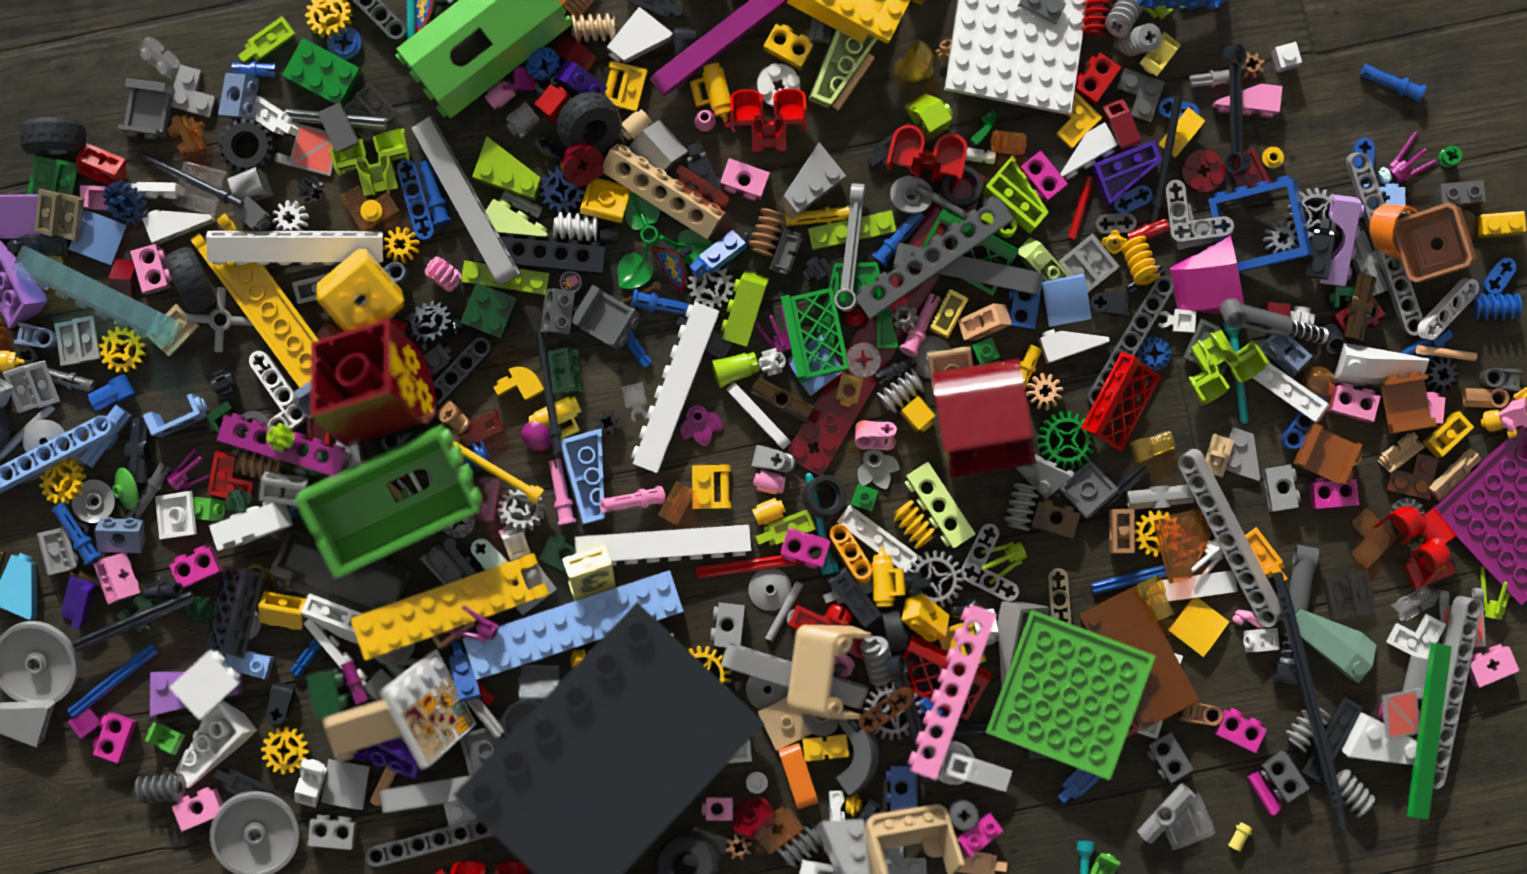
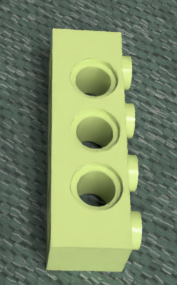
M929 462L905 476L907 479L905 481L906 486L911 493L915 491L919 499L916 501L923 511L927 509L931 515L928 519L935 529L939 527L943 534L940 538L946 547L951 546L953 549L975 535V532ZM928 482L932 485L933 490L930 494H924L921 491L922 483ZM936 500H940L944 504V510L940 513L935 512L933 509V503ZM948 518L956 522V528L953 531L945 528L944 523Z

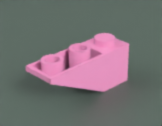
M1259 84L1243 90V115L1259 113L1264 118H1272L1273 115H1277L1280 112L1282 86ZM1230 96L1215 101L1212 104V108H1218V112L1229 113Z

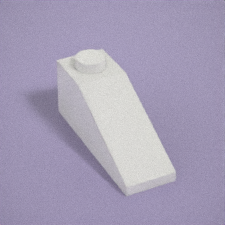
M159 210L151 211L147 214L148 217L143 218L150 240L156 245L216 222L215 218L208 214Z
M1054 329L1042 333L1043 337L1038 339L1046 364L1110 341L1109 337L1066 331L1055 333Z
M309 594L301 614L338 637L359 645L350 619L362 615V613Z

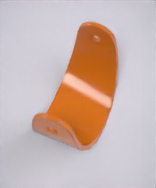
M1385 204L1375 210L1369 226L1370 236L1374 245L1384 254L1393 258L1401 257V254L1394 246V228L1402 212L1410 215L1417 213V210L1413 207Z

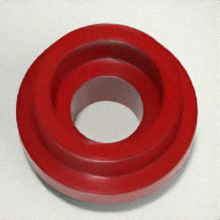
M856 306L852 311L845 313L847 324L852 326L860 325L866 319V313L860 306Z

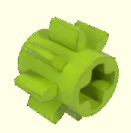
M278 423L277 427L272 426L267 434V441L271 442L269 447L283 452L284 448L289 449L294 441V434L290 432L292 428Z

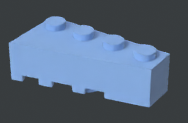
M602 429L561 440V454L582 525L605 518L599 504L600 500L604 499Z

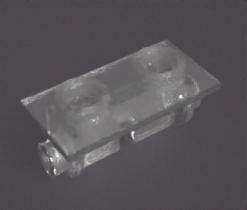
M147 36L144 41L140 39L138 46L140 56L154 64L158 72L171 78L172 70H177L181 65L179 59L169 50L162 55L161 52L165 47L154 37L150 38Z
M1428 584L1417 588L1415 592L1408 596L1401 597L1391 606L1399 612L1397 615L1401 621H1408L1419 614L1417 606L1420 605L1421 610L1424 611L1437 604L1436 601L1439 600L1438 591Z

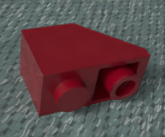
M1123 99L1103 106L1107 127L1121 150L1142 143L1131 112Z

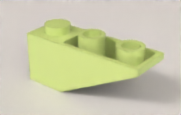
M493 199L486 209V213L499 235L514 234L519 237L535 236L540 239L549 238V235L546 233L547 229L537 222L533 225L527 221L529 219L527 215L519 210L517 213L510 210L511 205L502 199L499 202Z
M1029 238L1019 248L1017 256L1031 271L1044 274L1042 282L1069 277L1068 273L1040 242Z

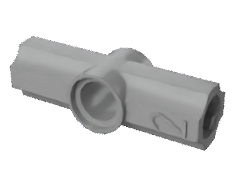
M1360 231L1358 239L1355 238L1354 240L1356 253L1353 265L1357 274H1367L1377 278L1373 296L1387 291L1388 288L1380 271L1381 264L1375 251H1372L1365 231Z
M1188 484L1169 487V485L1156 486L1145 490L1127 491L1128 508L1134 510L1151 507L1152 509L1171 507V505L1194 503V495Z
M1181 783L1137 830L1140 836L1152 844L1195 798L1193 792ZM1161 810H1170L1172 817L1164 818L1161 815Z

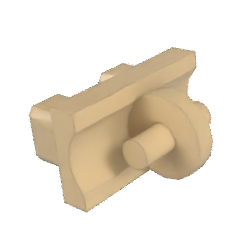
M1217 434L1212 435L1205 459L1213 475L1222 478L1234 440Z

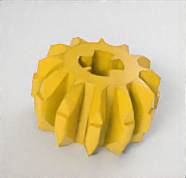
M396 227V234L391 230L388 232L391 239L386 237L383 239L384 242L389 243V245L383 246V250L389 251L386 254L387 258L394 256L393 262H398L401 257L402 263L405 264L407 256L411 260L414 259L413 255H411L412 252L419 253V250L413 246L419 245L420 242L413 240L416 234L414 232L409 234L408 228H405L402 233L400 227ZM399 241L402 243L406 242L403 250L401 248L396 249V247H399L397 245Z

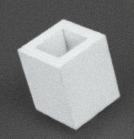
M1296 42L1275 47L1271 52L1276 73L1296 68L1302 63Z

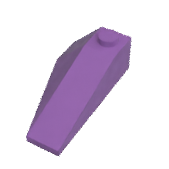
M0 241V297L2 300L0 311L8 327L14 328L18 325V322L23 323L39 314L47 303V299L39 283Z

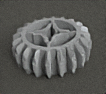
M1315 188L1313 194L1310 189H1306L1305 194L1300 192L1308 230L1313 226L1320 228L1321 219L1326 218L1325 211L1327 208L1330 210L1332 195L1334 194L1327 197V190L1324 189L1320 195L1319 188ZM1319 201L1322 204L1318 208H1313L1310 205L1306 206L1304 202ZM1289 205L1287 209L1292 212V207ZM1320 211L1318 219L1310 224L1312 221L1311 217H1313L1311 214L1313 215ZM1293 212L1287 213L1285 217L1292 219V221L1287 222L1286 225L1291 223L1294 227L1292 230H1296ZM1332 221L1331 231H1335L1336 237L1339 235L1336 229H1341V227ZM1308 231L1309 239L1312 243V237L1314 233Z
M933 550L932 557H929V553L926 551L924 552L925 559L923 560L918 555L917 560L919 563L916 564L914 561H911L910 564L915 568L914 570L907 569V572H918L926 564L928 571L926 578H932L930 577L932 572L935 576L939 577L945 575L944 578L937 581L939 583L937 588L934 583H931L937 598L928 597L936 605V602H939L941 608L945 607L943 600L946 599L951 604L953 603L950 598L951 595L958 598L959 595L954 590H962L963 588L957 585V582L964 581V578H957V574H961L963 571L962 569L955 571L954 568L959 563H950L953 556L950 555L945 560V552H941L940 557H937V551ZM932 561L944 564L950 571L942 574L938 573ZM952 578L950 589L943 595L941 589L942 582Z
M892 681L891 688H888V684L883 685L884 690L882 691L879 686H875L878 693L875 695L870 691L869 695L873 699L872 701L865 699V703L870 704V708H872L880 697L885 695L886 698L891 693L897 691L895 681ZM920 701L915 702L916 706L921 705ZM888 704L882 709L883 713L890 709ZM864 707L863 711L866 712L870 708ZM900 712L895 716L896 721H894V718L891 719L894 729L880 726L873 733L876 735L881 730L882 739L885 738L886 733H889V740H893V734L897 733V738L900 740L902 739L900 732L904 731L906 736L910 735L907 730L909 724L906 721L900 727L899 715L902 713ZM875 714L873 717L868 718L867 720L871 719L873 722L875 719L878 718L877 714Z

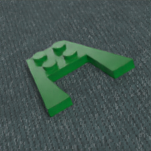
M844 263L834 264L828 287L833 288L834 297L841 290ZM856 263L853 290L856 296L859 295L857 291L866 284L870 287L876 283L875 278L881 274L879 263ZM877 288L874 292L875 299L882 300L886 294L885 290ZM843 293L838 298L841 307H849L854 300L853 296L849 293ZM827 295L826 302L824 303V308H826L830 302L829 295ZM890 307L877 315V349H899ZM826 314L821 323L830 328L835 320L834 317ZM818 326L817 337L821 334L824 337L828 331ZM830 334L826 341L832 348H835L836 336Z

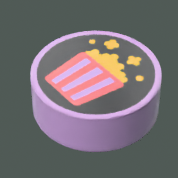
M568 271L561 276L560 286L563 290L577 292L581 288L582 280L576 272Z

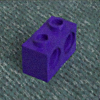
M565 60L554 77L576 95L587 92L604 94L608 88L581 66Z

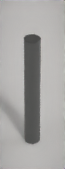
M917 184L914 191L966 220L964 216L969 212L923 185Z

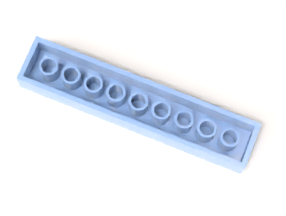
M671 570L499 626L498 633L492 641L486 639L483 643L477 639L463 638L475 679H481L602 639L636 602L656 620L684 612Z

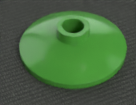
M119 468L114 476L113 494L116 498H119L126 509L133 510L138 505L137 486L131 473L125 468Z

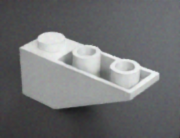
M1106 123L1085 134L1060 173L1063 178L1066 177L1068 180L1077 175L1078 172L1076 170L1084 166L1087 169L1097 163L1095 159L1101 156L1105 159L1115 153L1114 149L1118 144Z
M951 750L943 770L945 774L1005 792L1012 774V770Z

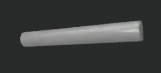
M795 582L767 633L766 639L773 642L804 586L803 584Z

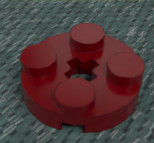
M582 142L569 147L564 153L565 158L563 162L561 161L560 164L563 176L576 187L593 182L604 172V160L601 152L595 146ZM580 161L586 162L584 167L578 168Z
M1197 150L1191 153L1185 159L1181 168V177L1184 184L1197 193H1208L1215 190L1223 182L1225 175V166L1222 159L1216 152L1209 150ZM1200 166L1208 168L1209 172L1206 173V177L1198 174L1197 171L1200 170Z
M757 797L758 799L755 800L749 798L742 802L735 810L733 815L735 820L734 823L732 822V827L741 837L755 840L769 824L774 822L775 814L773 813V807L763 797Z

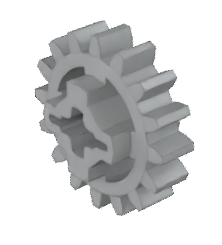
M719 268L714 272L721 276L718 278L705 272L701 275L703 283L698 288L696 286L699 278L689 277V280L693 282V284L688 285V289L693 290L689 295L690 297L696 296L694 302H702V305H710V308H714L715 304L721 308L722 301L728 303L729 300L726 296H733V292L729 288L734 287V283H729L733 278L732 275H725L728 269L725 268L721 271ZM707 278L709 279V281H711L712 284H717L714 286V291L716 295H714L713 291H711L710 289H706V287L708 286ZM726 284L725 291L720 297L718 293L720 287ZM701 295H709L713 300H706Z
M517 489L516 493L509 490V496L503 495L502 501L498 502L500 523H505L506 529L513 527L515 533L518 529L525 533L526 528L533 531V525L539 526L540 519H544L545 505L542 504V497L539 498L536 504H533L525 497L526 494Z

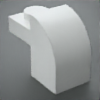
M303 759L300 779L295 790V802L316 808L326 776L327 768L324 767V764L317 760Z

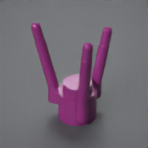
M1418 132L1413 133L1396 159L1389 164L1391 166L1389 169L1391 176L1399 183L1402 180L1406 182L1410 177L1436 163V160H1432L1411 171L1412 168L1410 166L1427 152L1425 148L1408 162L1404 160L1399 162L1413 143Z
M781 305L786 335L785 333L781 334L773 315L769 316L777 335L773 337L774 342L759 322L755 321L756 328L769 343L771 349L776 348L777 352L781 353L791 348L783 305Z
M193 449L171 471L172 474L167 477L168 482L176 491L181 488L186 490L190 486L210 478L211 473H208L188 482L190 477L187 472L202 460V457H198L185 469L182 468L196 453V449Z
M463 605L462 609L480 622L476 629L479 635L455 629L447 631V633L477 639L484 643L486 639L492 641L495 638L499 625L487 618H482Z

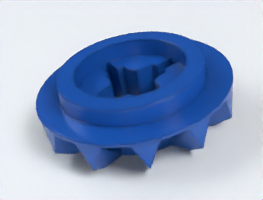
M345 26L347 31L341 29L340 36L333 33L331 39L327 38V47L330 53L342 59H352L359 53L362 46L361 37L354 28ZM346 35L347 41L351 42V44L346 45L343 51L342 45L336 42L343 41Z
M541 47L533 51L528 57L526 64L529 75L539 81H542V79L550 80V76L556 74V69L560 66L559 56L553 49L548 47ZM542 59L547 62L545 70L540 67L542 66Z
M1154 336L1143 340L1137 350V358L1141 360L1140 362L1153 371L1165 368L1170 362L1172 354L1169 344L1163 338ZM1154 345L1157 352L1163 353L1156 357L1155 363L1153 356L1145 355V353L1152 351Z

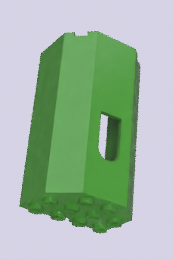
M458 0L396 48L398 53L395 56L402 65L406 63L412 69L409 74L417 83L420 81L425 86L422 89L430 100L435 99L438 105L436 108L441 115L452 118L513 71L515 67L526 61L533 51L544 47L571 26L573 21L569 16H564L566 10L559 0ZM480 27L493 45L466 66L459 67L454 65L450 60L452 48Z
M443 425L435 427L299 491L295 502L311 533L315 536L318 547L334 578L340 577L480 510L482 496L472 481L473 472L468 463L464 464L462 449L459 444H454L453 437L448 428L445 429ZM417 469H424L430 473L432 481L426 489L398 502L395 501L387 483Z

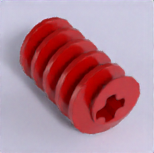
M1110 0L1084 1L1083 5L1086 6V9L1083 10V14L1086 17L1082 18L1084 26L1081 27L1084 34L1094 37L1107 36V34L1102 32V30L1107 29L1106 25L1102 23L1107 18L1103 14L1110 12V9L1104 7V5L1110 4Z

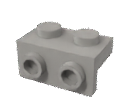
M63 526L37 534L47 576L77 568L76 564L79 563L76 551L72 550L71 543L73 541Z

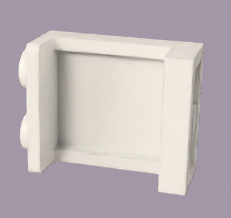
M208 651L169 687L199 720L241 682L239 673L233 667L229 668L224 663L225 658L218 651Z

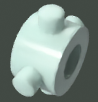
M1381 168L1378 172L1379 179L1383 184H1389L1392 176L1387 168Z

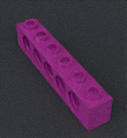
M234 413L232 417L224 415L217 438L218 441L332 476L348 468L352 454L345 452V447L336 444L333 445V448L325 446L326 441L313 438L311 442L305 440L306 435L293 432V444L289 449L281 452L269 447L271 442L262 444V435L268 434L269 428H265L266 423L254 419L252 423L244 421V416ZM247 427L248 435L242 438L241 431ZM307 445L309 448V453L307 456L303 457L301 454V450L304 446ZM324 452L329 453V460L326 463H323L321 459Z

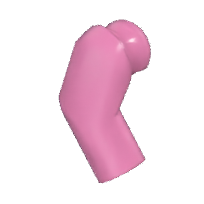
M1238 610L1232 618L1238 625H1242L1244 620H1246L1258 629L1264 628L1252 611Z

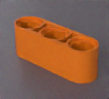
M797 743L779 749L798 810L819 803L800 744Z

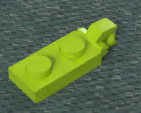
M282 16L249 39L245 45L247 49L238 56L243 63H248L253 59L259 61L296 34Z
M806 509L768 524V526L764 527L765 533L755 537L757 544L769 541L771 546L784 542L788 527L806 533L815 530L816 527L810 512Z

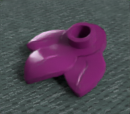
M702 405L691 406L686 414L687 419L680 426V433L683 439L693 436L695 441L704 447L710 443L712 431L723 430V424L719 416L715 413L707 412ZM697 412L701 413V418L694 419V414Z

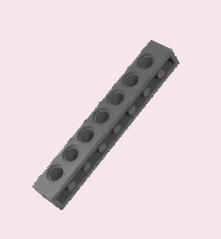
M989 198L982 204L984 207L978 212L975 209L964 216L965 221L960 224L955 222L946 229L948 233L942 237L939 234L928 241L930 245L925 249L919 247L911 253L912 258L906 262L902 259L893 265L894 270L889 274L883 272L875 278L876 283L870 287L866 284L857 291L859 295L855 298L870 319L874 318L1012 222L1014 218L1000 198ZM985 213L993 215V222L990 225H984L981 222V217ZM966 226H973L975 228L973 237L967 238L963 235V230ZM949 238L957 240V247L954 250H948L945 247V243ZM930 251H937L939 253L937 262L931 263L928 261L927 256ZM913 263L921 265V272L918 275L910 273L909 269ZM897 275L903 278V285L899 288H895L892 285V279ZM877 288L885 290L886 294L882 300H877L874 297V292Z

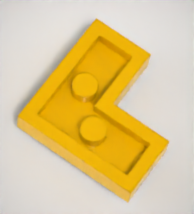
M1074 91L1072 111L1070 115H1067L1070 120L1056 135L1072 149L1102 117Z

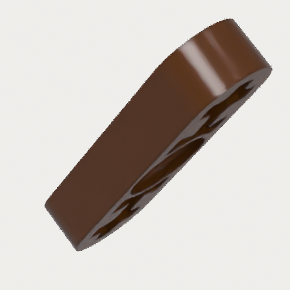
M902 687L860 716V727L866 732H872L895 717L914 702L913 691L907 687ZM906 694L908 697L906 701L904 700L897 705L895 701H897L901 697V695L903 696ZM883 704H888L892 708L891 715H885L882 712L881 706ZM875 714H877L878 718L875 719L872 722V724L866 723V720L868 718H871Z

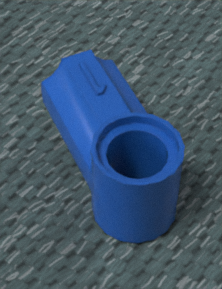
M126 374L110 380L106 386L88 394V397L94 409L99 411L115 402L129 399L135 395V392Z

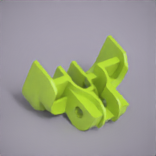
M405 129L388 131L373 137L379 163L369 164L366 158L363 139H358L360 145L343 152H335L333 146L330 148L329 151L334 169L339 176L350 171H358L364 196L370 194L375 196L378 191L387 190L391 192V189L398 188L393 161L410 159Z
M1219 330L1216 333H1210V338L1203 342L1198 340L1197 344L1191 347L1192 355L1203 372L1194 377L1189 376L1188 381L1194 390L1196 399L1201 406H1204L1222 396L1230 388L1224 377L1220 375L1217 365L1225 361L1231 367V373L1237 383L1242 384L1262 372L1269 362L1259 346L1251 340L1245 347L1235 352L1222 330Z

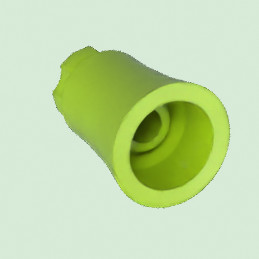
M754 352L711 360L712 370L719 388L742 378L752 376L753 373L760 371Z

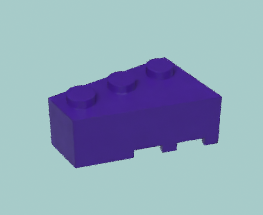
M1154 140L1091 166L1106 206L1111 204L1162 161Z

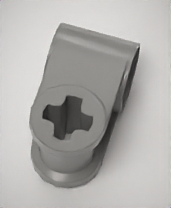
M756 445L751 466L764 470L788 473L794 468L795 459L788 453Z

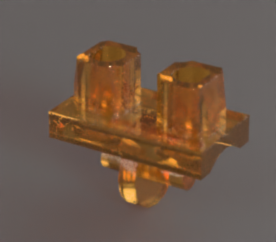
M176 115L171 119L173 123L167 128V131L173 138H178L180 135L184 141L178 145L181 154L188 155L206 148L200 139L204 136L201 132L205 127L202 121L196 123L193 117L188 119L186 115L181 117Z
M676 481L658 515L678 525L696 491Z

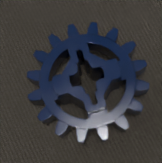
M556 167L555 173L549 170V177H542L545 184L539 185V188L544 190V192L539 193L540 197H546L543 201L544 205L550 203L549 209L552 211L556 207L558 213L562 209L569 213L570 207L576 210V203L582 204L583 201L580 196L585 195V191L581 190V188L586 186L576 187L571 182L565 181L558 167ZM556 178L553 187H549L550 183ZM560 181L562 182V185H564V187L566 188L564 194L565 199L560 192H557L560 190ZM572 193H576L575 197L569 201ZM551 197H557L561 200L562 204L554 202Z
M123 180L119 182L114 181L104 190L105 193L102 197L107 200L103 203L109 206L107 211L113 212V218H119L120 223L126 221L129 226L132 223L136 225L146 217L145 213L148 209L144 206L147 204V201L142 200L144 195L138 194V188H132L130 182L125 185Z

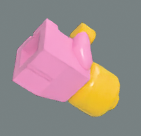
M1526 398L1512 401L1501 409L1485 411L1483 419H1481L1482 426L1489 432L1507 428L1508 437H1516L1517 426L1523 425L1524 428L1527 427Z

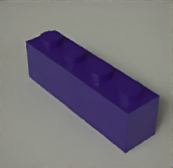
M395 738L356 750L357 752L353 754L357 760L363 761L368 759L373 761L375 766L382 767L386 765L390 767L391 771L414 779L424 769L419 766L408 743L404 739Z

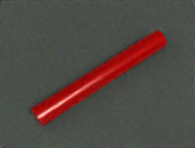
M1086 176L1068 238L1073 240L1077 238L1094 182V178Z

